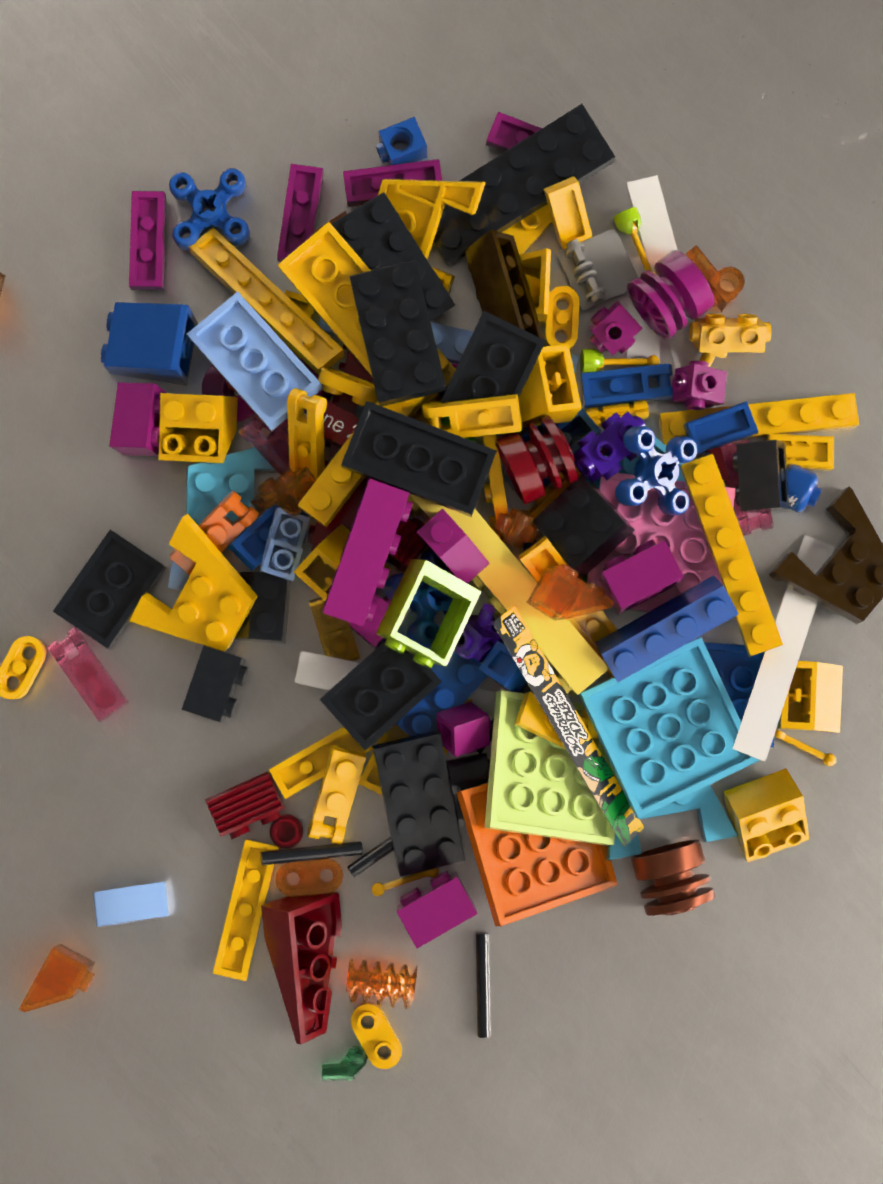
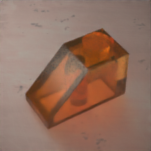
M61 943L54 946L19 1010L25 1013L73 998L80 991L85 993L95 977V974L91 972L95 962Z

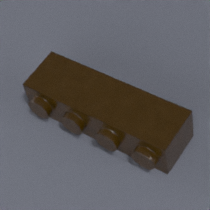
M490 230L465 249L468 268L472 275L476 297L480 303L482 313L484 310L544 339L514 236Z

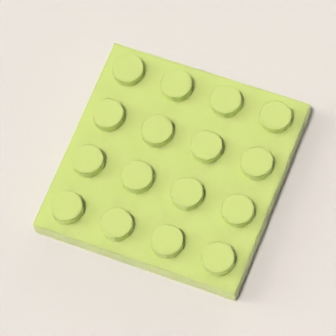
M506 690L497 691L484 828L606 846L614 845L615 832L568 751L514 725L525 694ZM572 702L577 713L582 717L583 704ZM594 740L602 756L607 762L609 768L611 769L613 775L618 781L614 773V770L608 760V757L602 747L601 742Z

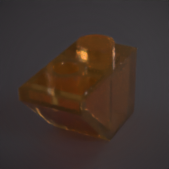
M560 564V566L546 567L526 603L555 621L609 609L614 604V601L605 596L606 591L591 582L586 584L577 578L579 574L576 570L567 565Z

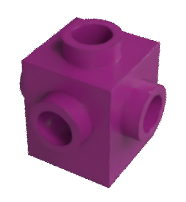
M618 300L609 309L604 306L591 317L592 324L588 327L593 333L589 338L601 353L607 349L612 355L618 351L622 354L628 350L635 342L633 337L643 329ZM617 326V330L614 333H608L611 327Z
M690 361L689 365L675 369V375L672 380V401L683 403L686 409L695 411L724 404L727 371L711 368L709 363L705 361Z

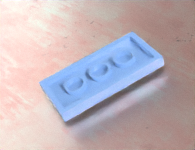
M236 292L187 333L190 340L271 431L288 418L287 398L292 389L298 388L306 391L307 396L310 397L323 389L317 378L239 292Z

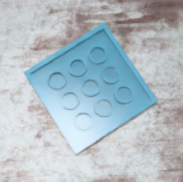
M702 637L683 645L620 682H617L615 677L578 694L637 819L759 761V759L733 749L741 720Z

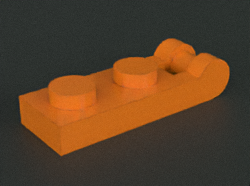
M234 490L198 525L221 553L259 515L252 506L247 507L240 501L242 497ZM230 511L238 516L234 522L225 516ZM176 549L170 554V559L190 575L196 563Z

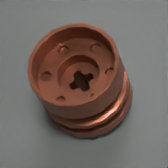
M698 839L664 845L630 857L636 879L653 881L652 886L640 892L643 899L657 898L644 905L645 913L648 916L684 913L696 909L701 904L711 901L716 897L714 889L711 887L697 889V887L711 880L708 874H693L692 869L706 862L700 840Z

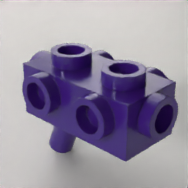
M616 412L601 424L604 431L598 436L592 431L577 443L581 449L573 455L578 471L583 476L588 477L592 483L602 475L608 480L623 468L619 464L622 459L626 457L631 462L636 458L637 454L625 448L623 437L625 432L634 426H646L640 417H632L629 412L620 417Z
M483 604L478 615H470L454 649L459 656L466 659L475 658L481 663L497 641L504 644L493 625V622L496 620L493 616L495 613L493 605Z

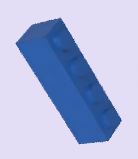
M713 575L595 643L616 681L620 682L737 616L739 613L722 583Z

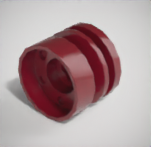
M549 415L540 418L542 435L534 423L527 424L530 438L527 442H524L518 432L508 433L494 440L506 472L519 498L525 505L545 496L542 481L545 478H548L556 489L562 488L561 478L558 473L560 471L568 483L571 484L578 480L574 464L575 460L569 443L563 432L555 425Z

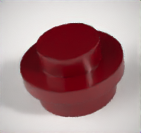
M281 815V818L274 820L270 826V838L280 848H292L303 837L302 823L293 815Z

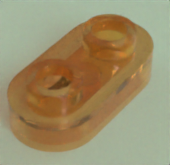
M330 858L291 862L279 868L276 873L275 882L278 890L289 897L325 894L339 888L344 878V872L341 865L336 860ZM330 869L333 872V879L331 881H324L321 878L322 870ZM291 872L299 875L300 880L296 885L290 884L287 880L288 874Z

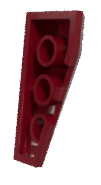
M338 892L289 895L261 905L264 939L296 1043L300 1045L325 1034L327 1031L332 991L328 988L331 968L336 969L337 957L333 956L335 937H340L342 928Z

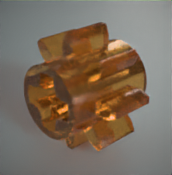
M513 507L509 514L500 513L494 526L501 532L499 538L504 543L522 549L524 542L533 544L539 531L533 525L535 519L533 515Z

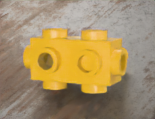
M711 313L706 314L705 318L695 319V322H691L689 326L690 342H693V345L699 352H703L699 361L708 362L709 367L715 356L724 358L727 356V352L765 353V343L769 342L771 338L770 322H762L754 314H738L737 318H725L722 314Z

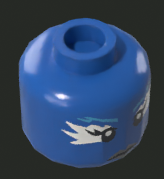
M790 464L787 466L790 510L800 513L805 510L807 505L815 506L822 489L817 487L818 476L815 473L798 465Z

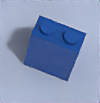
M115 302L114 311L109 312L106 328L110 333L108 344L104 343L101 349V363H104V367L110 374L187 386L194 343L190 340L187 333L197 326L198 322L190 307L184 304Z

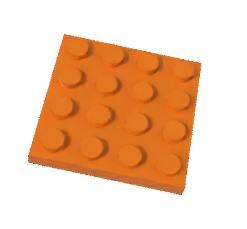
M488 783L456 792L495 926H503L618 885L611 860H606V845L484 828Z

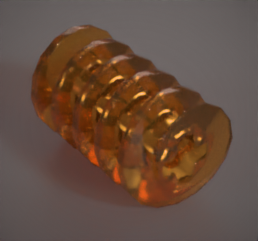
M350 958L346 992H348L350 1003H355L359 994H362L364 1004L368 1005L372 996L375 995L378 1006H382L386 997H389L391 1008H395L401 998L403 999L405 1009H409L414 1000L418 966H416L412 975L409 974L407 964H403L399 973H396L394 963H389L386 971L382 972L380 961H376L372 970H369L367 961L363 959L359 968L355 969L353 958Z

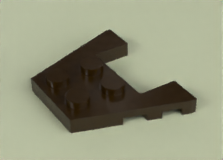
M849 486L843 489L826 508L849 532V535L822 567L814 574L793 552H790L783 557L768 575L778 582L782 580L794 587L793 590L802 595L808 594L821 601L822 606L858 624L863 622L883 599V544L853 489Z

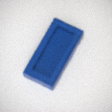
M747 401L683 425L687 437L692 438L696 442L697 455L705 453L707 450L750 437L759 432Z

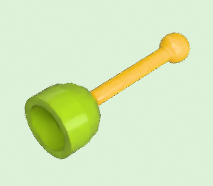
M637 207L626 209L613 217L615 225L621 233L631 235L645 271H652L637 235V231L642 223Z
M581 349L580 353L581 373L601 371L604 365L650 366L659 365L660 362L659 358L655 355H651L648 358H604L602 353L595 349Z

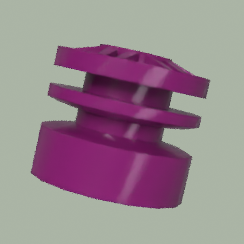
M678 250L671 251L656 262L654 266L655 273L650 270L641 273L640 278H634L627 285L629 297L641 318L652 331L664 340H669L676 334L677 330H682L686 327V317L697 319L711 309L715 303L713 292L702 272L691 259Z

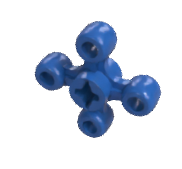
M235 168L223 171L220 176L219 185L214 191L198 190L193 178L184 172L176 173L171 177L169 189L173 197L179 201L190 203L193 208L190 219L179 222L173 229L172 236L179 248L190 250L189 246L197 242L202 230L205 228L212 229L213 227L220 228L225 238L233 246H241L248 241L250 237L248 224L241 218L230 216L226 210L228 201L232 197H239L246 189L245 177L241 171ZM231 181H237L236 184L229 185ZM181 185H187L184 189H178ZM206 207L210 209H213L215 207V210L213 212H211L210 210H206L204 212V209ZM236 229L241 230V232L238 234H232V232ZM190 233L188 238H182L184 234Z
M634 426L628 429L623 437L624 446L628 451L637 454L639 460L634 467L635 478L625 479L617 485L615 496L618 502L624 506H638L646 500L647 491L653 488L659 493L658 507L662 513L667 515H681L685 513L689 507V497L685 491L676 488L674 483L679 476L678 464L689 463L696 457V442L686 436L674 437L667 443L666 452L660 454L654 449L656 437L650 428Z
M431 549L422 553L419 560H427L445 571L448 570ZM404 573L394 574L387 578L384 585V593L390 600H392ZM421 581L409 606L413 612L417 613V618L408 627L407 637L424 647L432 645L438 632V627L434 623L435 615L439 611H443V614L446 615L453 598Z

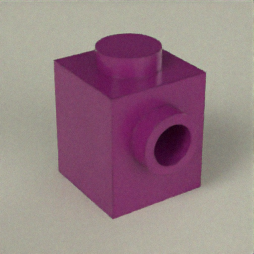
M468 702L436 713L437 730L441 733L443 747L453 756L470 754L477 749L490 745L491 719L486 712L474 703Z

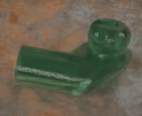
M353 1046L348 1050V1053L340 1063L322 1064V1082L354 1080L367 1063L368 1057L364 1049L360 1046Z

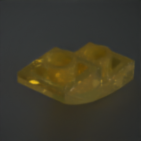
M321 597L310 600L309 604L324 655L348 661L360 659L353 630L349 625L350 622L322 613L325 601Z

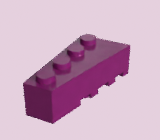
M369 479L365 484L362 501H360L356 510L351 533H349L340 564L336 569L322 613L362 627L365 620L372 622L378 602L373 601L376 588L383 589L390 570L384 567L388 554L395 555L401 539V536L396 534L399 522L403 521L406 523L413 504L407 501L409 492L373 479Z

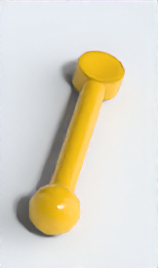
M776 729L775 738L822 759L826 766H832L836 763V757L832 753L824 754Z
M439 868L418 872L385 884L377 882L372 886V893L375 896H381L385 890L427 876L433 878L439 874Z

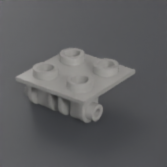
M612 228L580 243L578 239L572 240L566 244V249L556 253L572 289L579 296L582 311L627 293L628 283L634 278H638L616 228Z

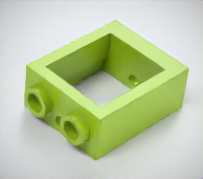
M411 559L376 634L386 639L384 645L399 653H404L407 650L414 654L413 661L422 666L432 668L433 664L447 667L481 591L427 560ZM421 581L453 598L430 649L397 632Z

